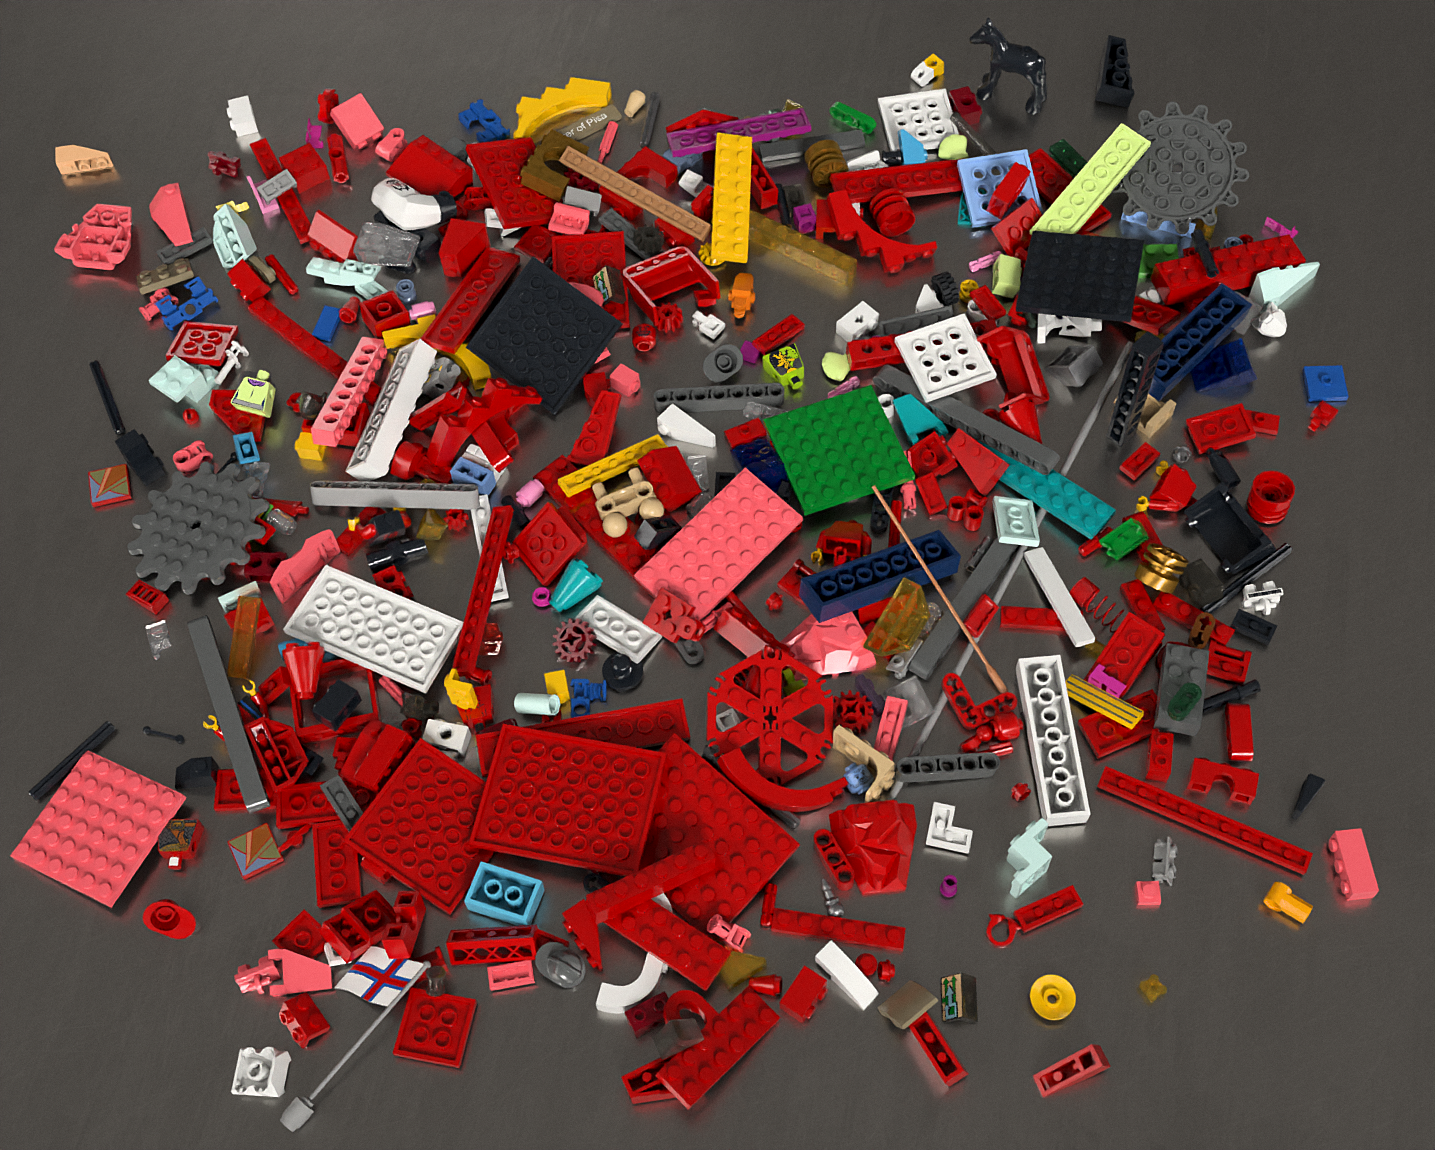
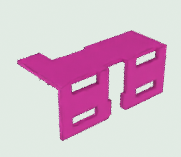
M308 118L306 144L310 141L313 148H323V141L321 140V143L319 141L322 125L312 126L310 118Z
M1269 217L1266 218L1264 226L1269 227L1274 232L1277 231L1280 236L1289 234L1293 238L1299 232L1295 229V226L1290 231Z
M1098 664L1090 674L1088 683L1096 685L1100 689H1102L1103 683L1108 686L1106 689L1107 693L1119 698L1127 686L1103 672L1105 667Z

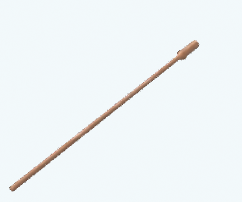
M875 485L872 486L877 497L985 664L988 672L987 675L989 674L1001 694L1008 692L1009 690L996 672V668L994 669L984 657Z

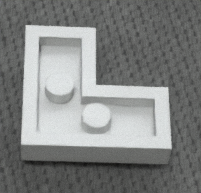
M934 802L926 845L969 854L973 831L952 826L955 806Z

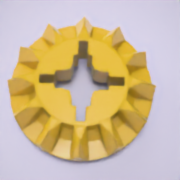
M706 242L705 245H701L698 251L699 259L704 264L716 266L724 262V260L710 259L711 243Z

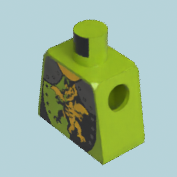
M795 343L763 356V369L776 383H780L783 386L790 384L793 389H798L802 386L803 383L800 379L804 377V365Z

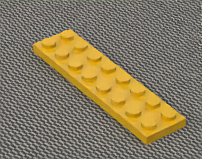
M717 132L710 259L747 263L752 137Z

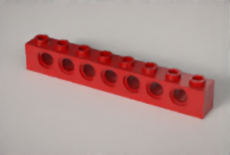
M985 319L970 323L975 334L980 336L997 328L995 319ZM890 334L884 337H871L864 340L855 339L847 342L846 355L850 371L881 367L885 364L905 363L895 343V337L903 334ZM957 334L950 335L952 339H958L956 337H959ZM933 340V341H932L933 344H935V345H941V344H942V342H940V341H938V340ZM980 342L983 350H986L987 344ZM922 346L915 347L917 351L925 350ZM964 349L958 350L960 354L968 353Z

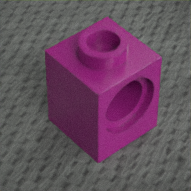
M811 203L793 207V222L799 235L816 231V215Z

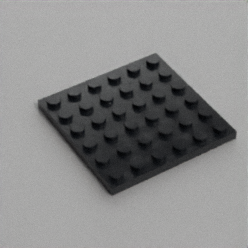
M1033 231L1017 299L1016 312L1131 322L1144 240Z
M532 257L466 348L514 385L535 388L542 397L540 404L556 415L622 327L623 323L535 257Z

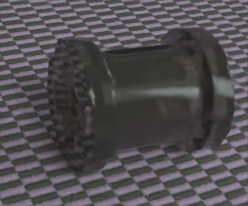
M433 966L426 970L428 984L425 987V991L430 996L436 997L445 993L444 978L446 971L443 967Z

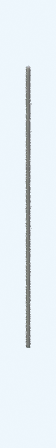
M1127 342L1058 472L1064 477L1129 357L1133 342ZM1042 507L1039 508L1035 516L1037 528L1047 512ZM1020 545L991 599L996 605H998L1028 546ZM980 635L978 638H974V637L972 636V638L974 639V641H975L976 644H977L978 641H979V639H980V637H981V635ZM970 641L952 672L959 677L974 651ZM949 679L947 685H951L954 688L956 682ZM942 691L908 757H917L948 700L944 691ZM902 767V772L909 773L908 768ZM896 779L885 801L895 800L904 782Z

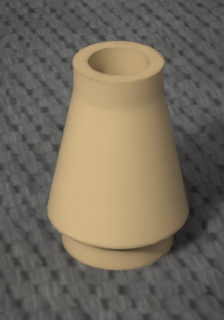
M634 90L630 93L626 109L624 110L627 116L633 117L645 103L646 97L641 91Z

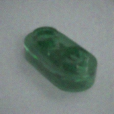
M1194 683L1184 684L1168 704L1167 714L1169 717L1176 721L1186 719L1202 696L1201 688ZM1186 694L1192 695L1193 698H1188ZM1174 709H1179L1181 713H1176Z

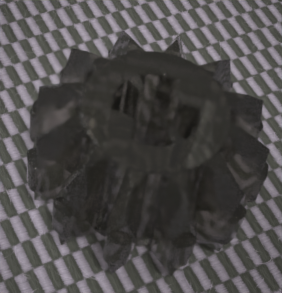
M644 224L643 227L639 226L634 233V245L638 247L639 252L644 250L645 255L648 252L654 254L655 251L659 252L661 246L664 245V234L660 231L659 226L654 228L653 224L650 226Z

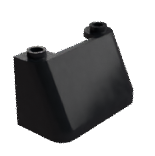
M1223 482L1184 511L1187 515L1185 521L1191 528L1195 526L1222 559L1223 562L1220 565L1227 573L1232 572L1235 574L1277 550L1272 541L1257 526Z

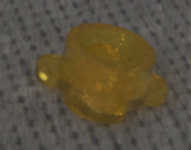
M1154 974L1147 981H1142L1139 984V988L1143 990L1144 995L1149 1001H1155L1159 995H1164L1167 992L1166 986L1162 985L1159 977Z

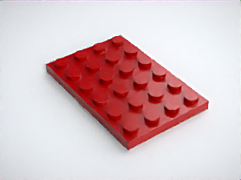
M531 137L466 145L465 150L504 230L549 224L554 213L555 203L563 204L562 199L558 202L521 184L522 176H520L522 168L528 166L527 163L530 156L535 155L536 146Z
M624 231L552 236L553 272L567 282L585 284L595 289L593 277L606 267L612 296L603 303L604 310L623 323L621 328H630L628 288L623 277V270L626 268Z

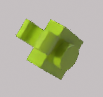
M790 668L782 671V678L787 685L783 687L785 696L805 686L802 679L797 682L795 681Z

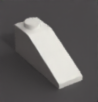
M671 404L657 417L658 430L661 434L667 435L671 439L711 448L716 446L715 435L674 404Z

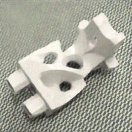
M1038 314V343H1045V338L1049 331L1060 327L1062 328L1059 330V335L1091 337V331H1101L1102 320ZM1068 325L1075 326L1074 329H1067L1066 327Z

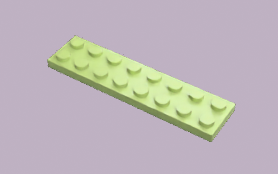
M1121 123L1032 227L1030 234L1032 235L1033 231L1076 234L1151 146V142Z

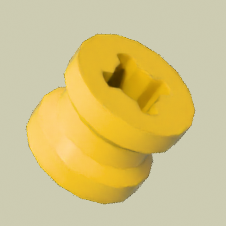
M964 280L960 285V300L969 303L972 300L969 292L979 288L978 283L974 280Z

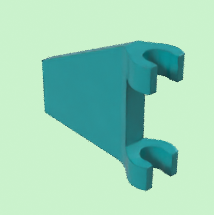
M911 394L892 400L906 433L910 448L920 441L917 434L935 428L938 436L943 435L945 437L948 434L944 423Z

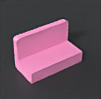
M247 176L250 188L262 214L278 209L279 206L276 199L270 201V204L266 205L265 200L258 194L257 187L267 182V180L265 179L254 184L251 177Z

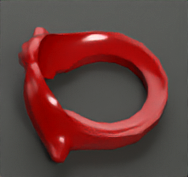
M989 914L990 922L987 926L986 934L994 945L1007 946L1012 943L1016 931L1022 927L1014 919L1005 917L1003 914ZM1006 919L1009 925V937L1003 942H998L992 937V928L999 921Z

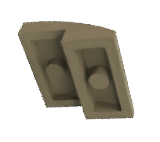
M910 980L878 1006L877 1009L882 1016L890 1018L896 1027L904 1030L937 1003L938 999L923 986Z

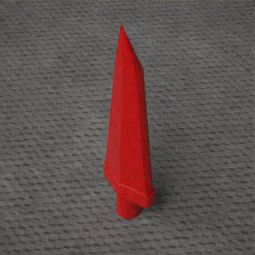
M262 498L274 506L272 508L274 511L294 517L298 513H309V507L302 506V501Z

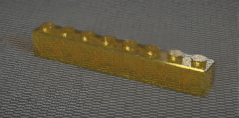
M750 209L748 239L846 286L856 275V259Z

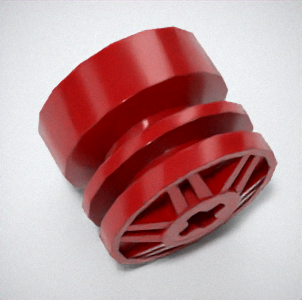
M898 188L884 190L878 193L870 202V212L883 236H899L913 226L915 215L902 190Z
M1264 471L1258 474L1253 480L1247 497L1246 509L1248 514L1253 519L1266 524L1278 523L1283 520L1288 513L1290 503L1295 494L1293 481L1287 475L1278 471Z

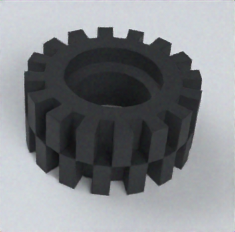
M947 271L933 276L931 287L935 291L939 303H942L944 307L958 303L959 294L957 292L959 291L956 288L957 284L954 282L952 274Z

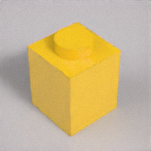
M301 432L299 439L295 441V450H297L299 457L322 461L327 446L313 444L312 433Z
M565 670L544 673L547 693L557 695L560 699V704L569 701L570 695Z

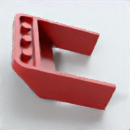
M684 246L673 248L628 266L623 270L624 281L635 303L655 325L659 323L656 306L652 301L700 282L717 300L721 298L718 279Z

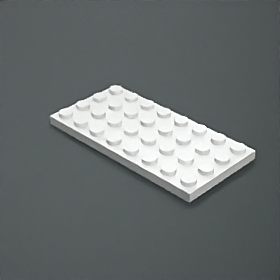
M325 565L283 630L286 634L307 643L320 642V647H324L325 651L426 693L460 638L464 622Z

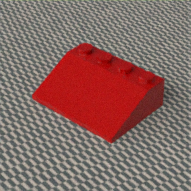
M421 135L410 142L385 172L389 178L400 180L421 195L430 196L439 194L441 191H447L454 198L467 187L473 185V168L425 135Z

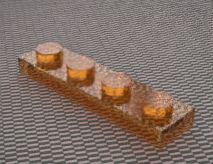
M238 597L227 670L229 677L249 679L261 598Z

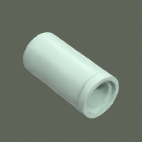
M518 693L514 700V707L517 713L556 715L560 709V699L555 694Z

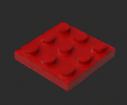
M184 321L166 353V359L169 361L174 356H177L186 363L221 366L227 356L225 351L230 350L231 342L235 340L239 332L238 326Z
M551 502L545 504L512 542L518 547L519 556L543 586H548L586 544Z
M411 987L393 1055L460 1068L477 1004L476 999Z

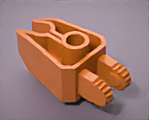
M739 273L735 277L732 290H729L728 301H732V308H734V316L736 318H743L745 311L750 310L751 303L754 304L755 302L754 278L750 273Z

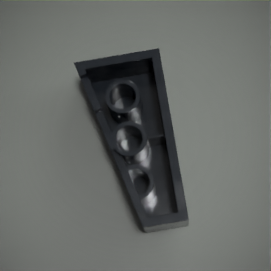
M1109 35L1102 52L1095 100L1129 108L1135 93L1134 89H1132L1133 81L1132 77H1130V63L1127 60L1128 51L1126 39Z

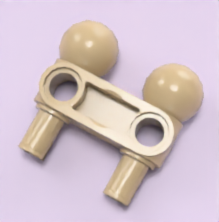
M633 468L628 472L633 485L609 495L602 483H596L592 486L597 498L595 506L603 521V530L610 537L615 538L625 534L628 525L625 517L639 512L643 519L661 517L664 514L663 504L657 499L652 485L648 481H644L639 468Z

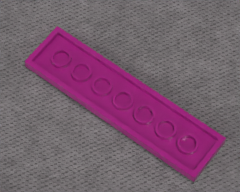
M799 108L666 133L672 156L683 157L688 154H700L710 150L715 151L717 132L752 137V143L769 141L779 137L785 138L795 134H805L806 132H811V124L804 109Z

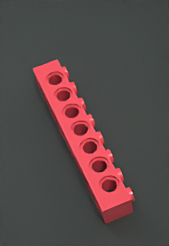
M361 338L311 428L313 444L336 447L339 440H342L346 427H349L352 416H355L358 405L362 403L365 392H368L369 385L375 378V373L380 369L382 360L387 356V348L384 346L383 339Z

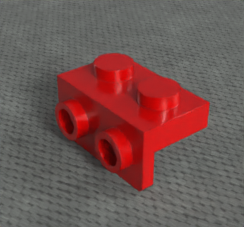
M307 992L283 1002L279 1012L280 1020L287 1026L293 1040L301 1048L306 1047L309 1040L329 1030V1023Z

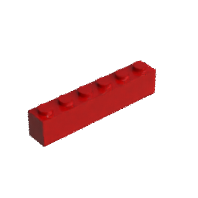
M703 840L586 895V907L597 925L715 869L716 857L707 841Z

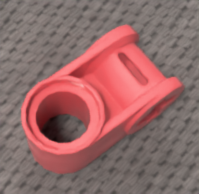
M400 128L392 129L377 144L376 154L390 162H394L408 146L407 140L404 138V131Z
M201 440L193 442L173 455V461L177 470L184 472L186 475L198 469L201 463L211 462L213 459V454L207 451L205 443Z

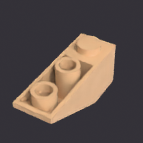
M77 145L55 147L56 165L61 175L114 166L107 152Z

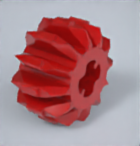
M661 302L660 307L656 306L659 324L655 325L653 323V325L657 327L659 332L664 330L667 333L671 330L674 333L675 328L680 329L681 323H683L681 308H678L676 303L671 305L668 302L667 305H664Z

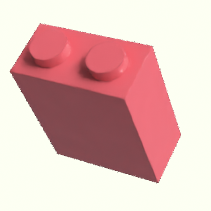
M361 93L331 110L330 115L353 150L357 148L362 149L368 145L367 142L370 140L376 141L383 136V125Z

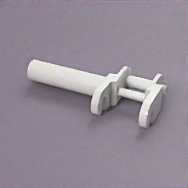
M232 341L230 350L225 351L228 360L214 380L219 385L223 382L233 365L238 369L241 367L237 358L239 352L243 353V356L246 357L249 355L245 347L240 346L237 341Z

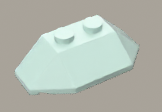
M224 204L214 214L213 244L224 268H233L242 259L246 260L257 248L247 224L229 205Z

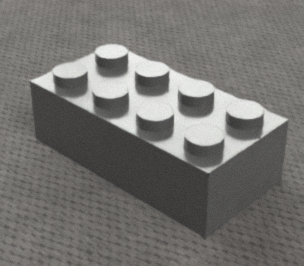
M1167 643L1162 654L1153 728L1191 736L1197 735L1202 721L1209 660L1208 650Z

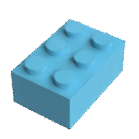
M481 861L464 902L470 911L516 926L531 925L545 889L541 880Z

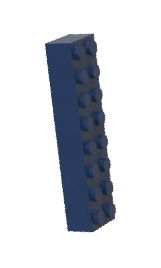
M1223 283L1220 284L1161 340L1164 344L1148 394L1157 401H1160L1246 318L1252 304Z
M940 530L910 540L935 580L958 572L961 555ZM903 542L802 578L799 597L816 620L822 623L932 581L907 542Z

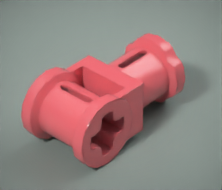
M166 287L158 289L154 295L149 297L151 302L139 308L146 320L150 321L151 317L160 312L154 303L167 295H170L172 298L170 301L173 305H178V299L172 296Z
M719 914L714 915L707 924V931L720 937L718 941L726 949L737 955H742V948L747 938L751 937V933L735 923H726Z

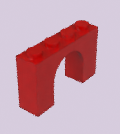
M646 146L617 171L618 174L629 180L640 177L650 178L666 189L678 179L677 166ZM603 186L598 188L599 194L602 195L601 201L611 208H621L625 213V217L632 221L643 211L642 208Z

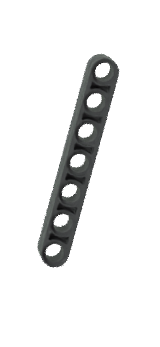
M780 383L659 389L653 395L654 408L660 414L671 404H674L685 413L777 408L784 403V386Z

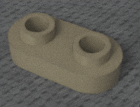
M252 255L247 259V262L266 283L271 284L276 280L275 271L272 267H267L259 256Z

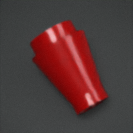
M355 296L350 297L349 301L339 310V318L343 322L352 323L356 320L360 299Z
M771 974L750 977L749 987L753 991L771 996L781 995L783 987L782 976Z

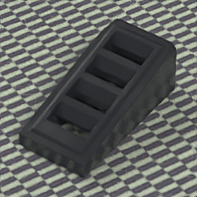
M1311 773L1308 774L1303 781L1292 818L1297 819L1300 817L1324 785L1325 779Z

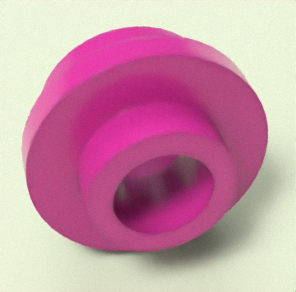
M539 587L532 594L533 603L539 607L547 606L550 604L549 601L552 599V594L547 588Z

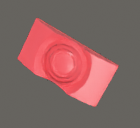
M330 529L306 539L302 549L297 551L291 558L280 562L271 578L270 584L282 604L341 552Z

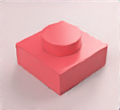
M1159 881L1136 882L1138 905L1161 904Z

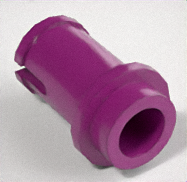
M947 875L944 877V881L940 885V892L943 896L953 897L956 894L957 879L955 876Z

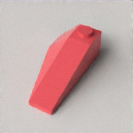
M179 183L160 187L149 205L152 219L166 233V236L175 247L193 242L185 198Z

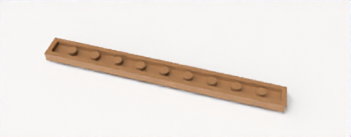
M570 146L566 148L559 159L561 164L701 242H704L712 229L711 224Z

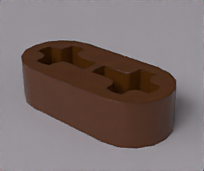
M1204 612L1198 615L1188 638L1190 647L1197 649L1205 648L1216 623L1212 614ZM1209 616V621L1212 624L1207 625L1203 631L1201 630L1203 623L1200 622V619ZM1199 632H1202L1201 640L1204 643L1196 647L1192 638L1197 637Z

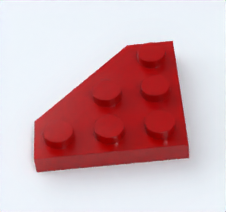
M702 109L665 128L666 133L735 121L739 120V118Z
M212 390L209 402L211 410L235 435L252 432L255 442H261L265 416L236 409L231 404V400L237 390Z

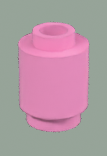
M424 301L411 305L412 309L409 310L411 320H416V323H418L417 318L437 315L433 301Z
M537 479L529 481L516 493V500L521 506L530 507L543 495L545 488Z

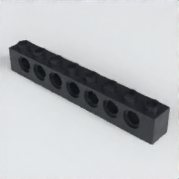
M1148 331L1131 347L1106 437L1120 447L1136 434L1164 344L1157 336L1152 335Z

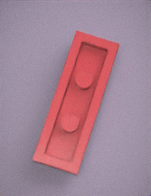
M887 696L874 749L878 752H884L893 761L908 700Z

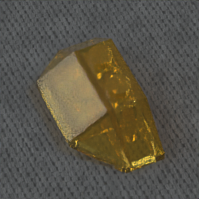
M907 578L902 579L862 646L864 649L880 657L907 652L912 649L931 617L921 585Z

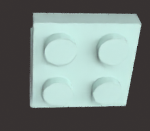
M174 356L148 381L150 385L177 403L185 395L197 403L217 384L214 380L219 372L209 365L186 363L177 356Z
M1043 818L1038 822L1032 821L1026 827V832L1022 836L1018 834L1010 842L1011 847L1008 849L1007 861L1017 870L1013 875L1015 878L1011 882L1012 887L1010 890V894L1015 899L1047 872L1052 859V855L1039 844L1043 840L1049 824Z

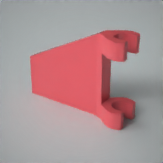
M286 949L268 950V959H271V961L282 960L284 985L270 986V995L272 997L333 989L331 966Z

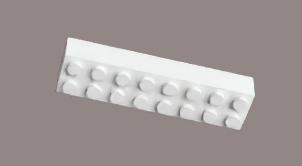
M421 339L399 349L345 472L359 481L369 482L385 476L389 471L388 465L394 458L397 444L403 438V430L409 424V416L416 407L415 402L423 391L422 386L429 377L428 372L435 363L437 351Z
M1060 655L1018 659L1015 669L1042 818L1049 823L1048 826L1086 823L1090 816V809Z

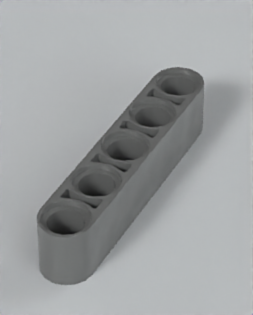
M991 752L904 757L898 761L894 769V776L898 781L904 783L992 777L997 771L1000 759ZM984 762L991 763L993 768L986 767ZM963 764H970L972 769L965 768ZM942 765L950 766L951 770H945ZM921 766L929 767L930 771H924ZM900 767L908 768L909 773L902 772Z

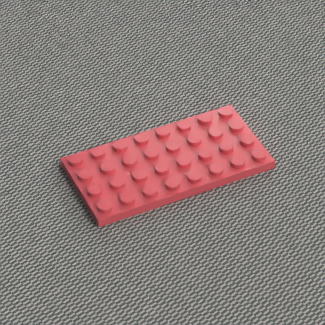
M744 468L658 551L634 577L655 597L662 587L696 608L691 617L702 621L803 521V517L747 468Z

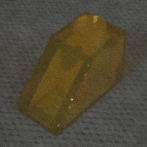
M733 951L718 975L728 991H731L749 980L750 977L767 968V961L763 957Z

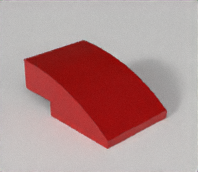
M374 890L342 907L341 913L324 921L320 934L346 963H349L365 953L370 946H375L382 940L387 924L396 923V914L387 900L377 890Z

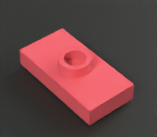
M532 960L487 967L491 991L535 983Z

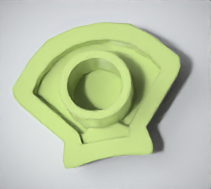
M958 134L946 137L940 143L938 156L945 160L967 159L969 157L966 152L967 138Z
M827 352L822 360L824 373L829 378L842 381L850 370L847 355Z

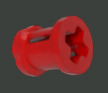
M476 664L473 676H465V679L476 681L481 686L488 685L492 678V671L481 669Z

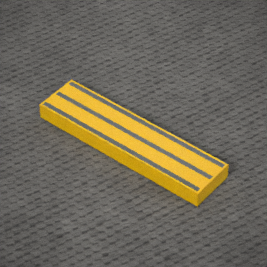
M1073 674L1065 681L1069 697L1130 729H1133L1144 716V711Z

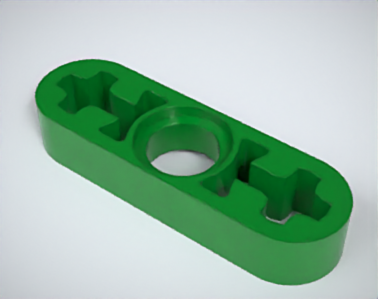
M835 102L829 109L833 118L858 130L862 129V132L870 134L877 126L876 121L872 117L841 102Z

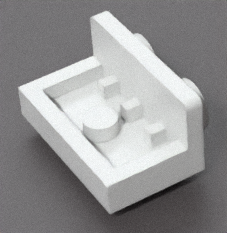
M873 150L846 162L849 168L848 172L888 167L887 164L880 160L878 150Z

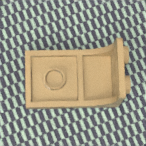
M838 725L833 733V749L857 765L865 764L874 777V783L866 792L865 803L880 801L881 793L884 789L888 791L894 782L892 778L895 774V763L884 752H878L872 748L868 741L860 740L849 728H843Z

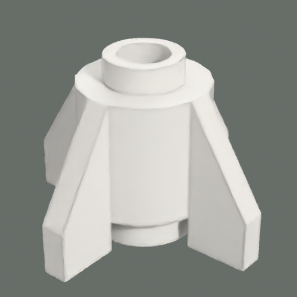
M1270 302L1266 309L1267 311L1262 313L1260 317L1252 319L1250 323L1255 328H1258L1262 335L1280 337L1286 332L1285 313L1278 309L1273 302Z

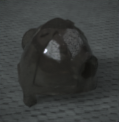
M303 391L296 400L299 404L302 418L306 420L317 419L326 402L328 393L323 392L322 396Z

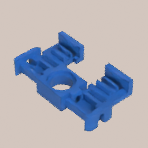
M482 99L477 100V103H470V109L458 113L459 121L467 129L471 121L478 120L479 118V122L485 128V131L476 133L479 143L491 142L496 137L497 141L510 137V128L506 130L503 127L501 119L492 109L488 110L483 105ZM487 119H493L494 121H492V122H487L486 120H487Z
M199 276L183 285L191 290L193 298L177 307L176 304H172L170 295L154 303L161 314L165 315L162 316V321L170 331L173 330L172 327L183 320L189 321L202 313V308L210 303L218 302L217 297L213 295V291L210 288L206 289ZM188 304H192L195 307V312L192 315L185 312V307Z
M588 679L571 680L570 686H574V698H571L570 718L590 715V701H593V699L606 701V680H603V683H590V685ZM577 706H583L586 712L584 714H577L574 709Z

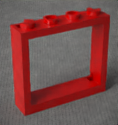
M337 658L334 661L322 663L319 679L367 670L373 713L347 718L336 732L324 724L304 726L302 702L297 699L291 683L290 694L294 726L299 742L304 745L359 733L373 718L382 722L374 671L344 658Z

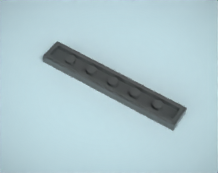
M861 129L759 144V151L762 162L805 156L807 149L811 145L822 140L837 142L841 150L865 147V140Z

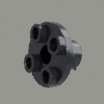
M619 652L610 655L602 667L603 678L606 680L607 685L619 692L635 687L644 675L641 661L637 664L628 655Z

